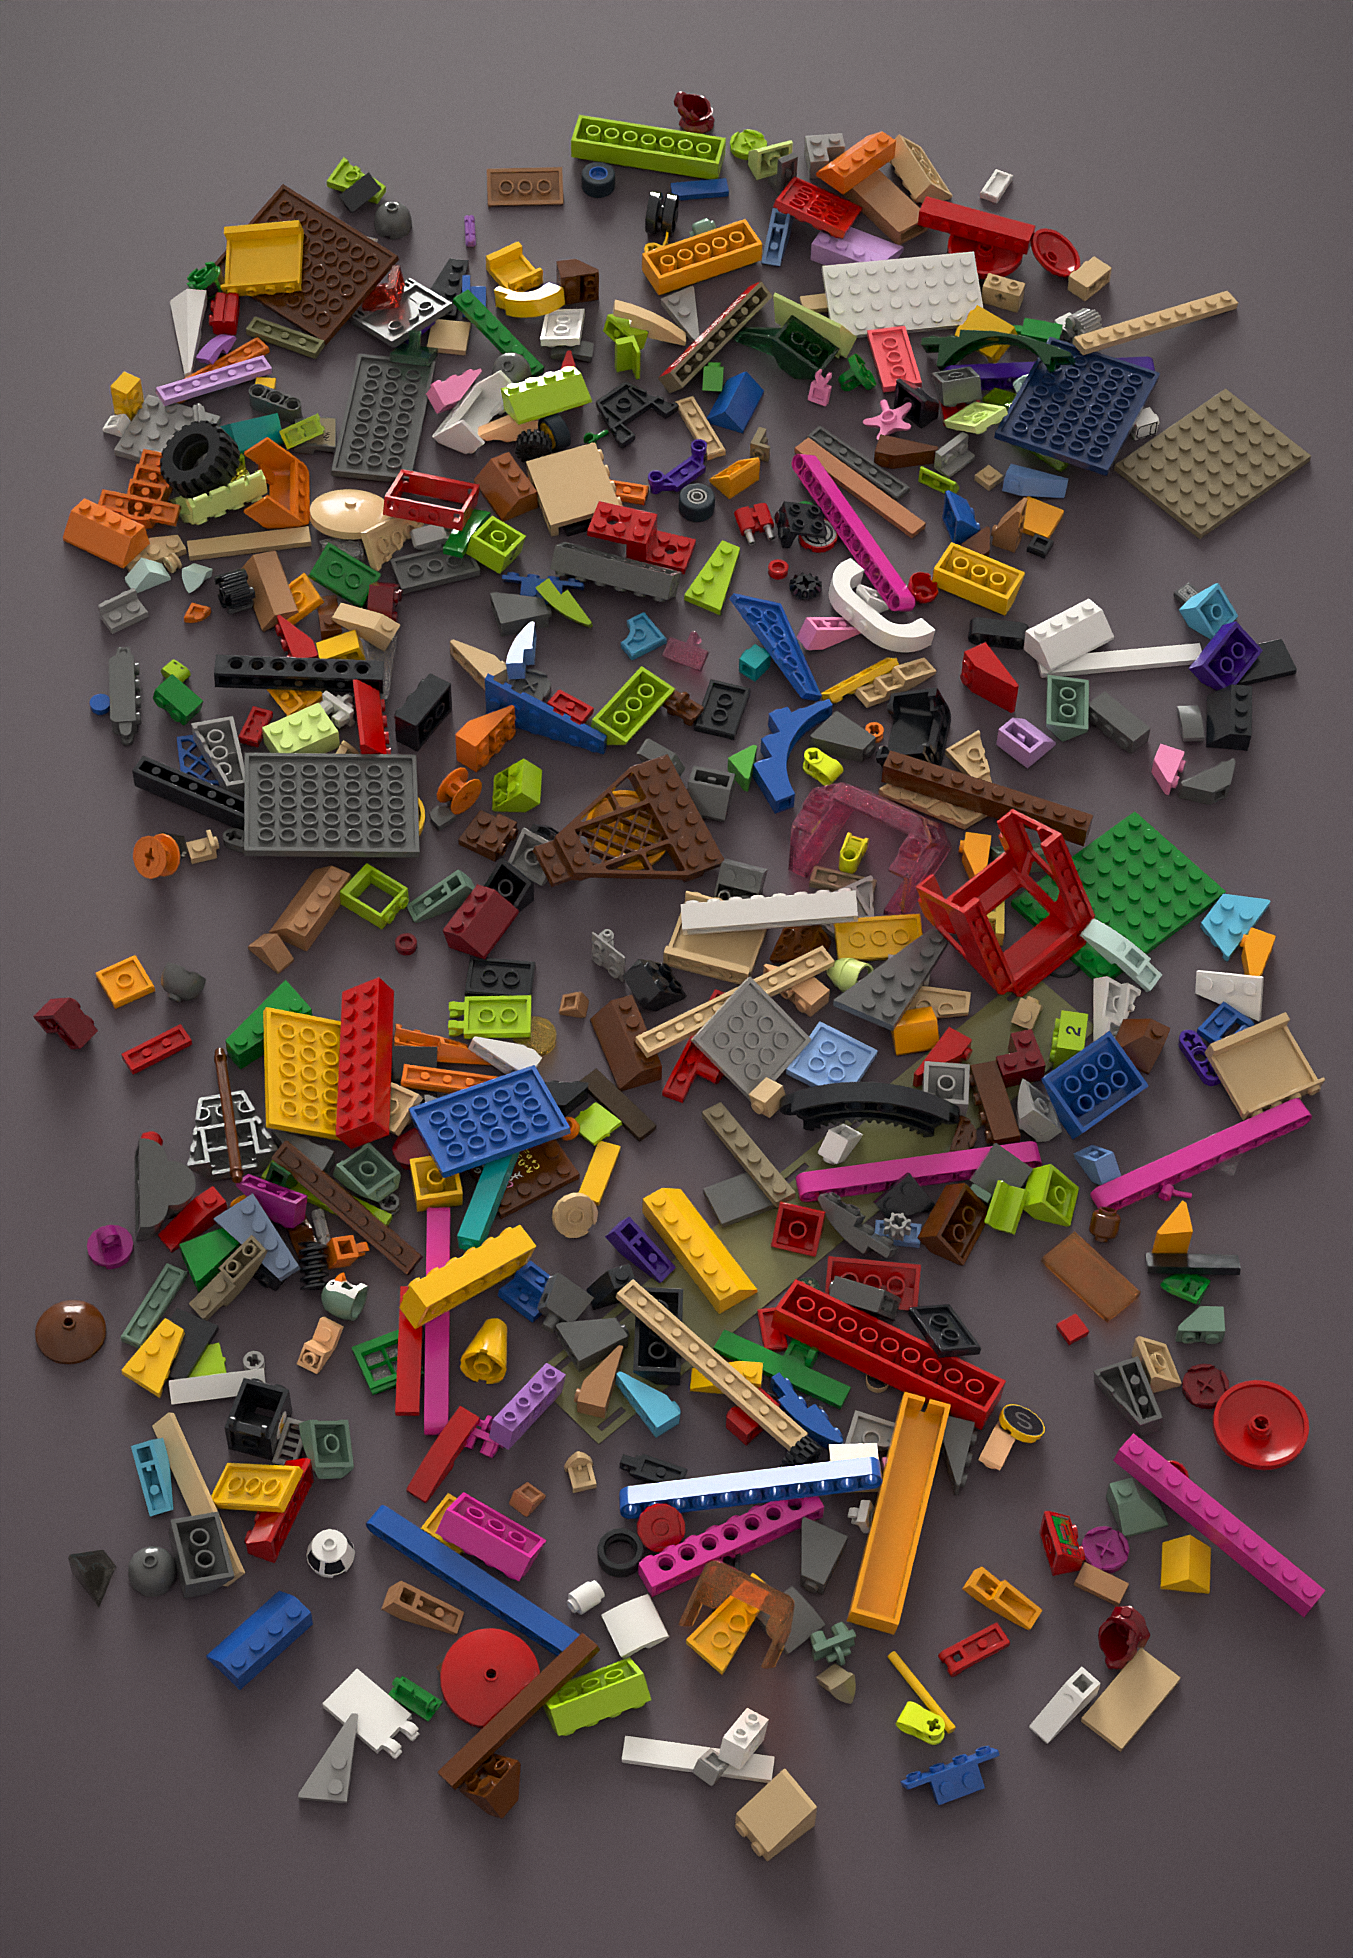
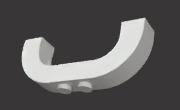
M851 558L837 566L829 588L830 603L837 613L866 638L882 648L896 652H915L931 645L935 629L922 618L910 624L892 623L882 617L853 592L852 589L861 584L864 569Z

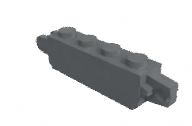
M118 647L116 656H112L109 659L110 721L112 722V732L120 735L121 743L128 747L134 741V734L138 733V725L142 724L141 712H137V708H141L140 695L137 696V692H140V680L136 679V675H140L139 663H135L134 655H131L130 647Z

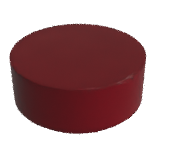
M410 933L400 934L395 940L396 951L401 955L413 954L417 949L416 937Z

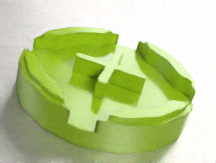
M750 129L743 130L741 133L739 131L736 132L730 140L732 154L742 160H748L749 151L767 146L764 135Z

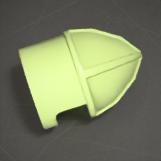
M840 958L835 961L833 967L827 969V975L834 986L845 992L859 982L857 978L864 967L868 969V974L873 971V967L854 958Z

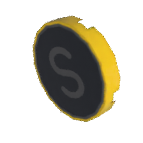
M1015 1404L1006 1405L999 1414V1422L1002 1428L1010 1430V1435L1022 1442L1034 1443L1036 1440H1040L1045 1432L1042 1420L1031 1410Z

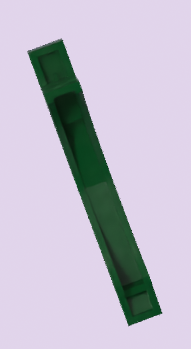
M960 330L959 337L955 335L947 337L932 335L923 337L921 341V346L926 353H938L937 367L940 371H943L947 366L956 365L974 351L993 345H1013L1024 348L1035 354L1045 364L1049 373L1055 372L1056 365H1075L1076 362L1070 352L1025 336L996 331Z

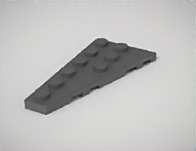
M932 928L834 999L833 1006L894 1031L950 942L939 931Z

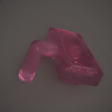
M692 631L686 643L670 637L662 656L701 672L709 652L694 646V644L701 643L702 639L697 632Z

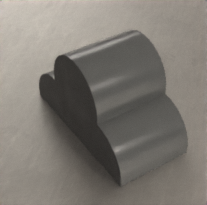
M139 1138L134 1152L135 1241H144L154 1237L160 1231L164 1219L175 1218L190 1203L195 1191L196 1181L193 1172L186 1165L177 1161H167L166 1152L160 1144L151 1139Z

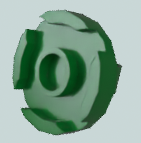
M857 353L848 357L851 368L838 378L841 389L843 391H851L861 384L867 390L873 389L877 383L872 372L864 366L866 364Z

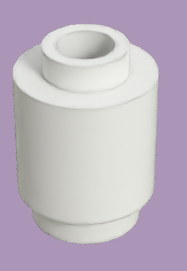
M595 1580L592 1582L587 1581L568 1594L569 1600H567V1605L573 1613L577 1612L582 1615L599 1604L605 1595L601 1586Z

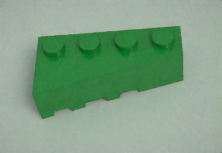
M286 980L225 1040L227 1055L240 1070L264 1055L263 1011L266 1007L312 1016V1009Z

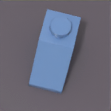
M1090 1145L1074 1153L1075 1159L1093 1183L1103 1185L1121 1176L1114 1152Z

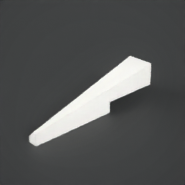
M186 289L170 300L185 377L193 373L196 361L195 357L197 356L201 340V327L208 302L206 290Z
M1108 976L1094 979L1093 1042L1108 1031L1112 1033L1114 1038L1116 1037L1122 1020L1127 1019L1129 1013L1134 1011L1135 1006L1133 1003L1135 998L1140 996V989L1129 983L1120 984Z

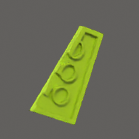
M722 540L685 593L684 600L721 615L732 574L739 558L740 547Z

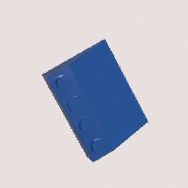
M1110 1031L1042 1078L1058 1119L1072 1139L1087 1131L1149 1086Z

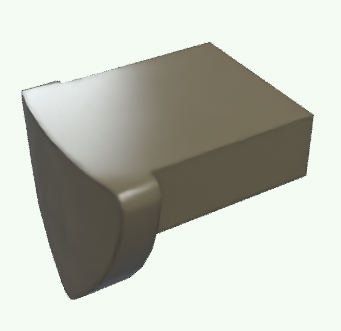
M835 1663L816 1677L818 1684L829 1691L836 1699L849 1704L853 1702L856 1690L855 1675L853 1673H848Z

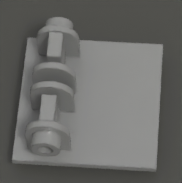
M605 929L599 935L592 932L593 961L608 970L613 978H618L624 983L625 980L622 976L625 974V956L614 948V933L610 929Z

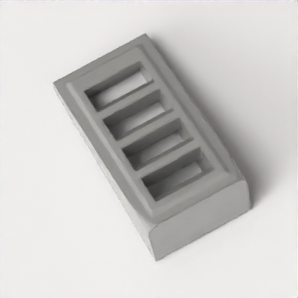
M289 1417L286 1418L272 1460L273 1464L284 1466L288 1460L281 1459V1454L291 1456L293 1460L300 1459L304 1448L301 1436L291 1433L290 1430L291 1428L299 1430V1423L303 1421ZM288 1437L299 1440L297 1444L286 1440ZM284 1446L296 1448V1451L291 1452L283 1448Z

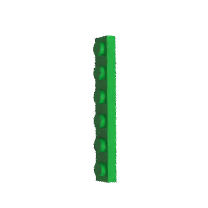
M468 289L453 298V304L502 354L515 352L522 355L528 361L532 377L534 378L544 372V366Z

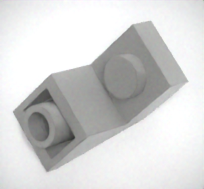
M428 525L411 530L410 536L414 548L426 551L434 549L439 543L445 545L454 529Z

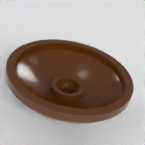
M66 1300L51 1306L41 1315L36 1325L35 1338L39 1350L48 1359L60 1364H77L93 1357L101 1349L106 1338V1323L101 1312L90 1303L80 1300ZM69 1322H72V1323H73V1324L70 1325V1326H66V1325H65V1324H67V1323H69Z

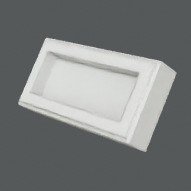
M996 169L980 192V197L998 203L1011 183L1013 175Z

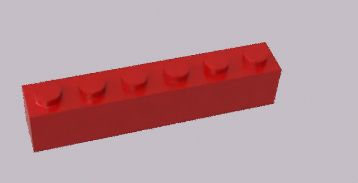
M928 196L925 197L919 210V226L1027 255L1031 247V239L1035 233V225Z

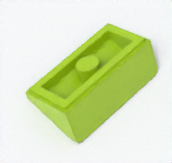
M920 467L918 479L920 483L944 494L948 490L955 494L959 491V486L956 482L927 468Z

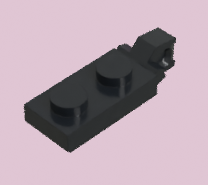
M643 1453L642 1456L636 1455L635 1458L623 1454L619 1466L620 1469L629 1472V1475L635 1479L650 1484L683 1480L686 1478L688 1471L686 1468Z

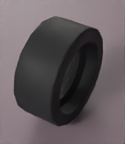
M616 1528L606 1532L601 1537L597 1547L598 1563L602 1570L610 1576L621 1578L634 1574L638 1570V1564L644 1555L643 1543L640 1537L632 1530L625 1528ZM621 1541L629 1543L635 1550L633 1560L626 1564L611 1562L606 1556V1550L610 1544Z

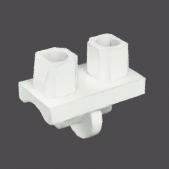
M326 690L322 694L323 701L320 702V705L327 715L330 713L334 714L331 717L332 723L337 728H341L345 724L350 727L355 724V721L352 719L355 708L352 704L353 697L349 694L343 697L340 695L335 697Z

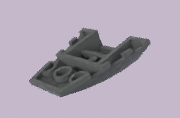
M244 1090L231 1092L243 1175L259 1173L272 1160L271 1158L278 1148L273 1144L271 1136L263 1127L260 1117L255 1113V1109ZM220 1094L201 1097L198 1100L195 1117L196 1124L193 1129V1141L190 1147V1159L188 1160L187 1167L191 1171L213 1181L232 1178L229 1173L230 1164Z

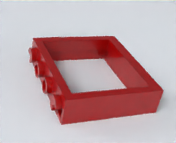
M401 469L384 497L383 515L462 531L478 504L480 485ZM404 476L409 477V482L405 481ZM403 492L463 503L464 506L459 510L400 497ZM454 513L460 514L459 518H455Z

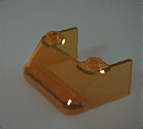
M722 1561L707 1563L678 1625L682 1627L693 1626L702 1604L710 1608H718L729 1594L771 1615L766 1625V1631L773 1641L761 1667L765 1669L775 1668L791 1633L795 1608L793 1599L776 1588Z

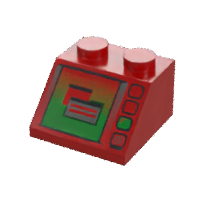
M1044 1511L1039 1534L1052 1576L1080 1571L1082 1563L1085 1561V1552L1083 1547L1078 1545L1076 1525H1072L1070 1516L1052 1511Z

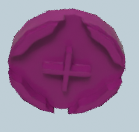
M1108 1526L1095 1527L1089 1530L1081 1544L1085 1552L1084 1562L1107 1573H1114L1120 1570L1127 1562L1130 1551L1125 1536L1120 1531H1115L1112 1527Z

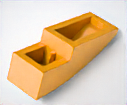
M983 1567L975 1569L962 1590L987 1608L1027 1630L1032 1628L1042 1612L1041 1608L1006 1580H998Z

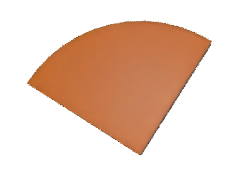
M191 603L184 616V622L196 623L206 619L211 614V608Z

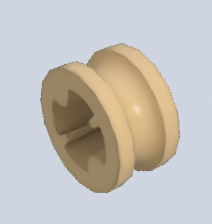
M173 552L169 554V557H163V563L170 573H175L176 569L182 568L180 559Z

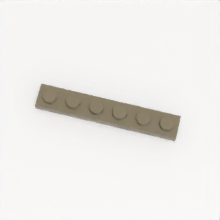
M721 1102L702 1112V1118L776 1208L779 1207L780 1202L786 1203L796 1198L792 1187Z

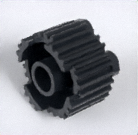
M244 568L235 569L214 577L215 585H219L218 600L223 609L227 608L228 615L250 609L254 605L255 591L247 583L248 575Z

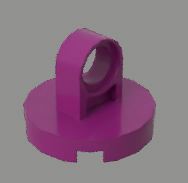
M106 1225L98 1228L88 1238L87 1250L90 1260L96 1266L100 1265L105 1266L106 1269H115L123 1266L130 1260V1255L134 1251L132 1236L127 1229L119 1225Z

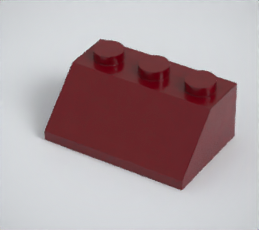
M477 884L443 929L449 948L485 959L517 917L519 911L496 890Z

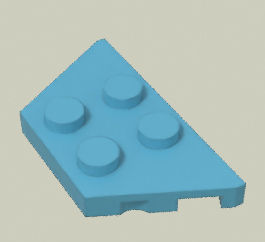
M1223 894L1201 922L1200 928L1205 935L1210 937L1214 947L1218 946L1223 953V959L1228 962L1240 946L1243 935L1249 934L1251 927L1253 928L1270 906L1271 901L1268 899Z

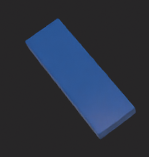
M726 178L670 183L671 194L679 195V201L729 196Z

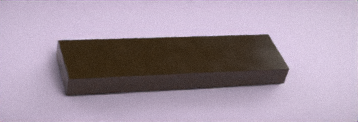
M597 1068L580 1080L581 1082L588 1083V1093L603 1108L622 1122V1126L639 1142L656 1130V1124Z

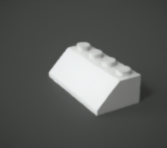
M1087 599L1025 632L1024 650L1047 670L1052 672L1113 640L1114 635L1103 610L1090 599Z

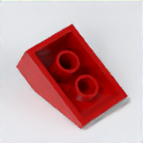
M986 642L964 651L960 675L962 683L965 686L967 685L974 694L1010 713L1015 712L1019 685Z

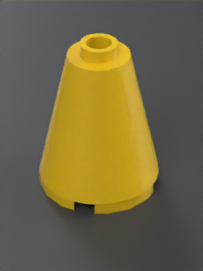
M498 1318L486 1320L461 1356L460 1368L465 1376L476 1382L479 1379L486 1380V1384L498 1383L504 1378L507 1370V1325Z

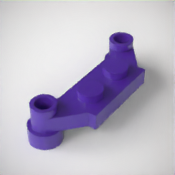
M702 439L694 440L691 443L692 456L666 475L659 470L651 471L648 474L650 492L653 494H659L661 491L679 492L705 473L706 466L703 464L707 452V443Z

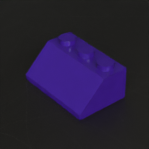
M1237 621L1221 626L1189 667V670L1201 683L1218 691L1231 684L1237 685L1263 650Z

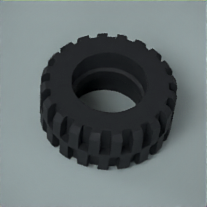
M205 420L200 422L194 421L191 422V425L182 426L179 432L176 431L173 434L174 436L171 440L168 439L166 442L167 446L163 448L161 453L163 457L160 458L161 475L166 483L183 498H194L204 493L209 496V491L222 486L228 487L231 479L235 478L237 474L236 469H239L240 464L238 460L240 459L238 445L216 423ZM207 453L205 459L197 467L193 468L197 460Z

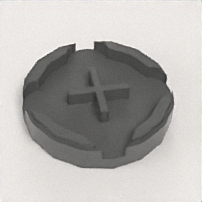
M526 669L525 679L510 680L511 689L520 694L525 692L542 702L546 701L551 694L550 679L547 678L544 672L539 670Z

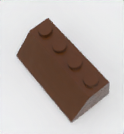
M632 994L611 1000L590 1018L594 1032L620 1091L662 1080V1064L658 1054L656 1053L647 1058L635 1042L636 1036L647 1032V1028Z

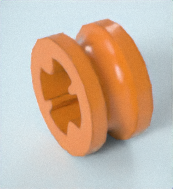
M877 722L867 724L865 727L866 731L869 733L871 731L873 733L874 731L878 732V734H872L876 737L875 743L882 741L883 726Z

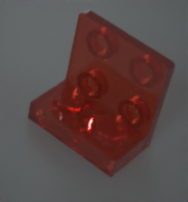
M400 265L392 266L391 273L388 274V283H379L362 304L363 311L400 307L405 287Z

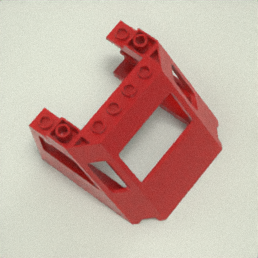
M1012 809L997 821L1001 831L998 837L1004 848V853L947 899L944 898L933 874L919 883L916 889L920 896L918 903L924 916L1000 995H1004L1006 992H1013L1016 996L1023 997L1086 945L1087 941L1080 934L1090 921L1095 918V914L1062 833ZM1023 824L1037 830L1042 842L1040 845L1048 864L1034 851ZM1033 862H1036L1056 882L1060 891L1056 901H1053L1029 876ZM1023 887L1049 913V916L1006 951L1002 952L987 915ZM949 933L957 934L961 946Z

